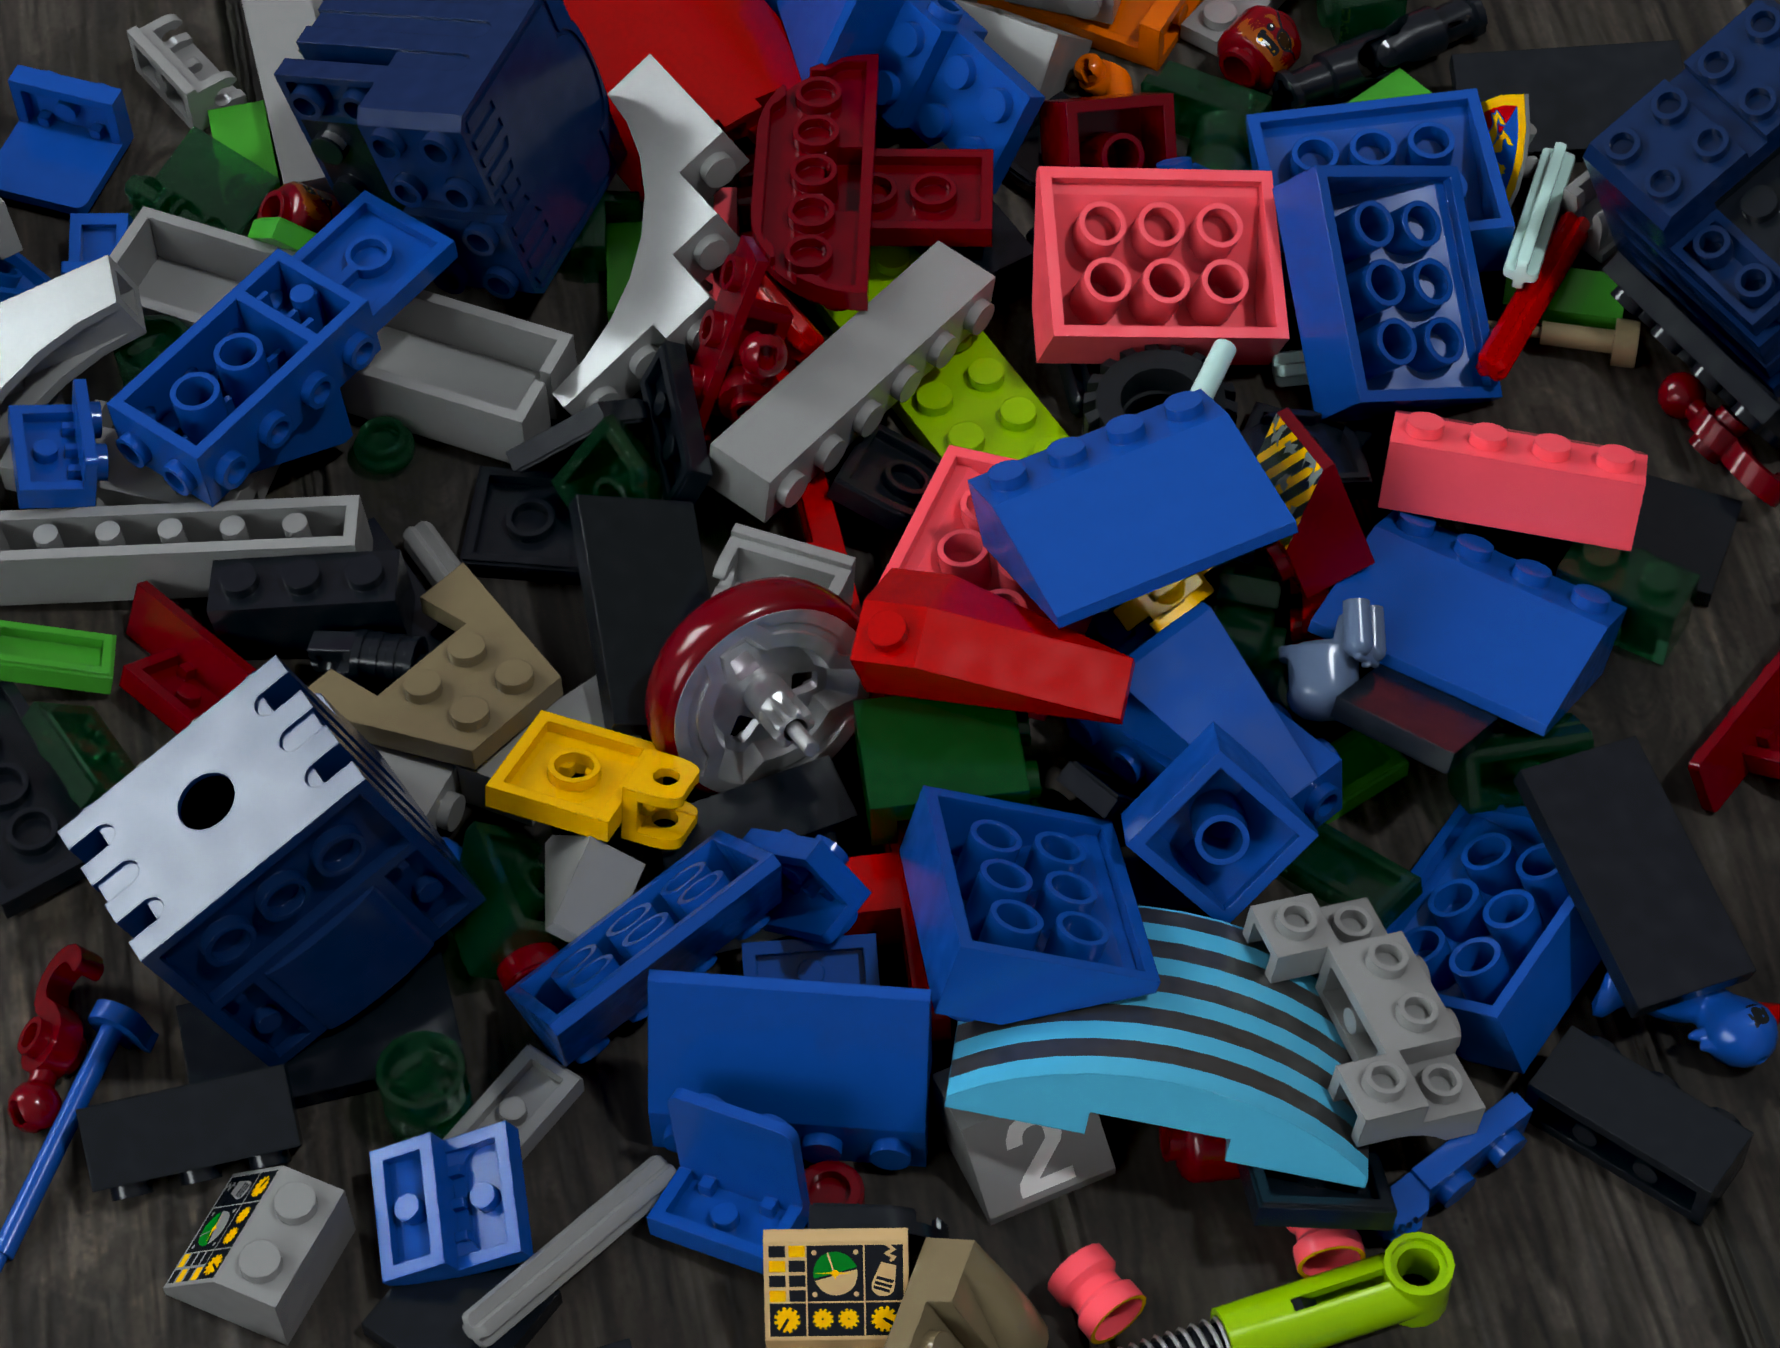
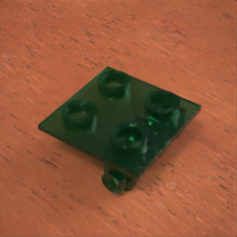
M193 126L155 178L147 174L143 176L133 175L126 182L124 191L129 196V202L133 206L129 212L133 220L142 207L145 206L240 235L259 210L266 195L273 191L280 180Z

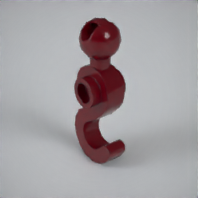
M755 331L748 335L741 343L739 350L741 364L726 372L718 393V407L732 424L779 383L776 375L781 373L788 360L786 343L779 335L761 334L759 331ZM707 421L704 429L708 455L710 453V444L723 433L709 421Z
M1679 372L1672 373L1666 377L1658 388V402L1663 412L1671 418L1689 420L1688 426L1694 434L1688 441L1693 448L1715 465L1721 460L1731 474L1748 490L1768 505L1776 508L1780 504V473L1777 472L1774 475L1753 456L1751 444L1744 436L1749 428L1725 404H1721L1717 410L1708 406L1706 403V389L1703 383L1694 375Z
M76 943L65 946L49 962L38 984L34 1000L35 1012L39 1016L33 1017L25 1025L18 1040L17 1049L22 1054V1068L30 1073L28 1081L16 1087L10 1095L7 1112L12 1124L22 1132L34 1134L52 1126L62 1106V1100L57 1089H55L56 1081L64 1074H72L82 1062L86 1052L87 1042L83 1038V1025L78 1014L69 1007V996L73 986L81 976L95 982L98 981L104 972L103 959L98 954Z

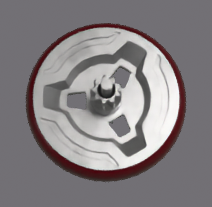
M780 576L755 579L730 587L711 597L692 611L676 627L662 647L652 668L646 690L645 712L649 734L655 748L658 751L684 758L697 765L700 770L699 783L695 785L694 789L710 796L827 755L833 761L855 735L853 700L872 698L873 694L872 692L865 691L850 662L860 619L848 603L833 591L809 580L796 577ZM812 671V678L804 681L801 686L791 689L792 675L794 673ZM742 715L753 718L745 730H740L736 736L730 735L738 716Z

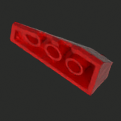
M891 568L864 599L850 656V662L866 692L1121 725L1123 724L1135 668V661L1132 657L1067 627L1059 629L1050 619L958 576Z

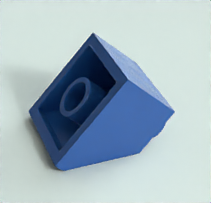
M1214 721L1121 813L1126 846L1211 918L1231 923L1319 836L1318 830L1262 762Z

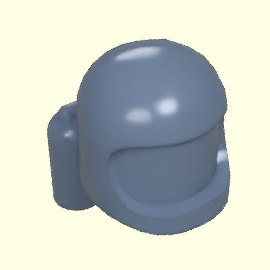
M1366 598L1346 599L1343 601V614L1338 616L1333 639L1306 641L1278 648L1279 661L1287 664L1288 692L1286 696L1287 703L1294 713L1305 720L1320 723L1335 721L1330 715L1336 697L1359 680V662H1361L1362 667L1377 668L1380 661L1386 655L1383 606L1370 605V600Z

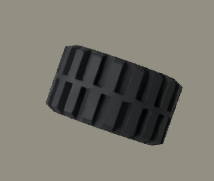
M1158 344L1145 345V351L1136 352L1133 348L1120 352L1119 361L1111 358L1107 359L1100 365V374H1092L1087 383V393H1084L1082 435L1106 426L1108 421L1114 417L1140 413L1163 404L1169 396L1175 393L1190 391L1206 356L1198 352L1190 356L1185 354L1184 347L1171 345L1170 350H1161ZM1225 375L1213 400L1230 415L1236 425L1238 402H1235L1236 391L1232 382H1225Z

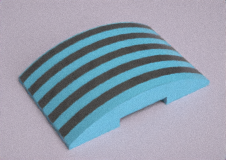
M1138 906L1161 981L1156 993L1004 1025L981 1021H957L944 1107L1085 1134L1091 1112L1225 1138L1226 1162L1360 1188L1366 1187L1368 1181L1369 1145L1356 1148L1351 1138L1357 1114L1349 1099L1333 1102L1328 1092L1336 1065L1352 1062V1059L1315 988L1319 973L1270 984L1265 975L1270 952L1263 940L1247 943L1242 934L1243 927L1184 911Z

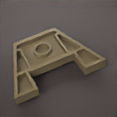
M462 563L420 597L423 614L452 629L455 633L377 696L332 669L327 671L308 688L313 693H321L370 744L476 770L529 725L541 710L545 711L562 697L563 688L561 676L469 568Z

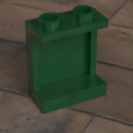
M896 695L853 700L855 743L871 846L898 843L897 821L911 819L923 785L1030 805V801L1041 799L1036 760L1025 761L1022 746L1031 745L1028 712Z

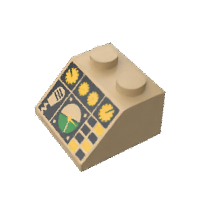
M908 1228L763 1230L766 1348H884L910 1280Z

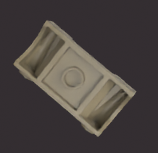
M926 1237L884 1348H1047L1049 1333L1047 1325L1030 1299L975 1240Z

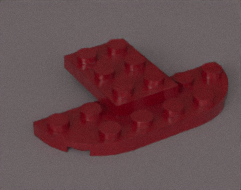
M879 54L847 56L827 66L821 63L811 67L809 78L804 79L787 91L785 85L777 89L765 104L758 120L751 198L752 237L769 262L766 270L776 281L793 293L822 304L825 308L832 311H868L871 246H932L939 240L950 247H992L994 149L876 148Z

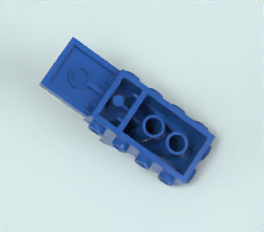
M765 0L783 22L802 81L810 77V68L822 63L827 66L847 56L879 54L878 121L886 127L897 131H905L907 128H910L929 147L943 141L949 149H994L993 194L997 193L1046 97L984 42L988 31L954 0Z
M364 190L293 256L277 248L106 403L118 436L116 440L118 450L135 467L143 468L147 466L163 476L167 484L180 495L188 496L192 494L211 507H214L229 491L239 487L248 474L346 443L353 436L340 387L357 371L367 367L374 356L381 350L377 332L458 258L455 241Z
M1201 601L1157 634L1144 620L1130 631H1127L1113 613V610L1120 605L1110 608L1107 612H1100L1093 616L1085 636L1132 657L1135 661V668L1123 724L1065 717L1069 736L1140 794L1214 721L1262 762L1316 829L1342 809V759L1338 752L1328 741L1322 738H1314L1296 724L1283 706L1276 702H1270L1209 605Z

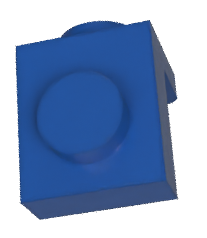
M70 213L68 261L61 262V275L105 255H110L133 222L130 214Z

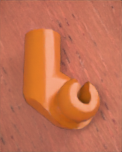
M1095 53L1084 54L1076 61L1073 70L1074 75L1079 80L1080 87L1091 95L1105 96L1134 93L1129 73L1116 63L1101 59Z

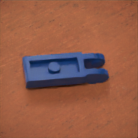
M1513 1092L1509 1093L1483 1114L1477 1133L1448 1140L1413 1167L1404 1177L1390 1187L1397 1209L1392 1231L1372 1230L1371 1235L1375 1237V1242H1380L1381 1247L1383 1245L1389 1246L1395 1238L1404 1233L1420 1232L1423 1219L1427 1216L1429 1209L1437 1202H1440L1445 1208L1452 1206L1474 1186L1476 1179L1473 1175L1490 1162L1496 1168H1500L1515 1157L1527 1143L1523 1133L1533 1109L1517 1092L1515 1094Z

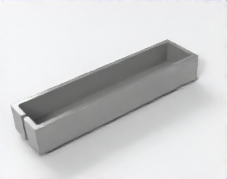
M143 206L109 255L138 285L147 333L126 345L160 355L277 248L291 256L296 252ZM422 290L377 332L381 350L374 356L367 367L357 371L340 387L346 411L349 414L510 463L506 451L551 428L550 419L557 421L564 407L552 393L577 367L573 334Z

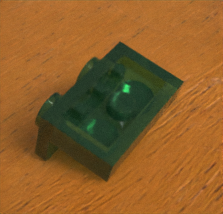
M1171 60L1167 62L1158 77L1147 74L1141 82L1140 93H1174L1176 134L1240 157H1244L1249 149L1245 123L1246 114L1271 112L1273 96Z
M33 702L21 720L37 743L40 754L50 762L68 788L70 798L81 809L95 802L136 768L92 706Z

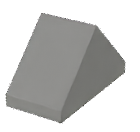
M552 835L545 843V931L570 943L633 895L646 864L592 836Z

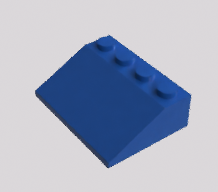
M1477 88L1246 114L1245 123L1252 170L1272 171L1274 187L1315 165L1458 166L1478 272L1503 270L1513 239L1515 223ZM1277 217L1285 294L1292 295Z
M1315 165L1272 188L1313 408L1315 412L1322 414V422L1369 420L1395 416L1396 410L1422 412L1495 401L1503 397L1500 381H1494L1489 376H1480L1476 370V364L1479 361L1478 354L1490 335V329L1458 166Z
M1202 389L1175 393L1169 396L1163 404L1137 414H1124L1114 417L1104 427L1079 437L1058 439L1043 451L1020 460H1007L997 463L987 473L968 480L983 546L1059 629L1298 533L1296 520L1230 415Z
M1393 510L1374 526L1366 538L1375 563L1336 583L1312 617L1307 630L1323 639H1333L1338 616L1343 614V601L1350 598L1369 599L1370 605L1384 607L1387 651L1380 664L1544 737L1603 674L1627 607L1611 601L1610 595L1598 587L1588 584L1574 585L1553 576L1551 569L1538 561L1531 559L1516 560L1495 551L1492 543L1480 536L1473 534L1458 535L1436 525V520L1433 517Z
M926 785L922 786L899 852L929 989H931V999L935 1014L946 1015L961 1022L981 1021L1004 1025L1157 992L1161 981L1112 821Z
M1465 796L1378 916L1388 934L1398 931L1403 932L1415 955L1421 956L1426 962L1431 976V983L1445 1008H1450L1455 1013L1462 1036L1455 1054L1470 1062L1522 1074L1525 1073L1601 961V957L1526 806Z
M718 830L542 963L538 968L505 991V993L552 1057L565 1067L573 1061L577 1064L585 1063L607 1047L610 1042L607 1035L628 1019L634 1023L648 1016L647 981L649 969L705 973L717 961L715 953L735 937L738 941H741L760 931L770 920L768 912L782 902V866L773 853L722 830Z
M649 969L647 981L648 1115L653 1147H665L669 1151L677 1153L667 1101L675 1089L683 1088L698 1094H713L728 1104L758 1114L767 1113L782 1118L798 1132L802 1157L810 1163L816 1164L822 1161L866 1162L886 1170H900L908 1166L926 1167L932 1115L933 1049L931 989Z

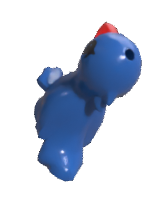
M1608 971L1591 1003L1592 1016L1603 1018L1613 1011L1625 1007ZM1723 988L1647 1013L1653 1017L1670 1022L1695 1024L1698 1029H1694L1689 1033L1688 1039L1700 1042L1699 1047L1701 1051L1708 1052L1715 1060L1727 1066L1751 1068L1766 1061L1776 1050L1779 1037L1777 1025L1780 1022V1003L1757 1002L1753 999L1736 995Z

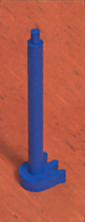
M98 999L87 1019L97 1035L0 1230V1273L6 1261L14 1259L79 1126L76 1110L89 1106L118 1044L120 1043L127 1049H130L131 1045L134 1044L144 1052L151 1053L159 1034L151 1028L138 1012L128 1006L113 1000Z

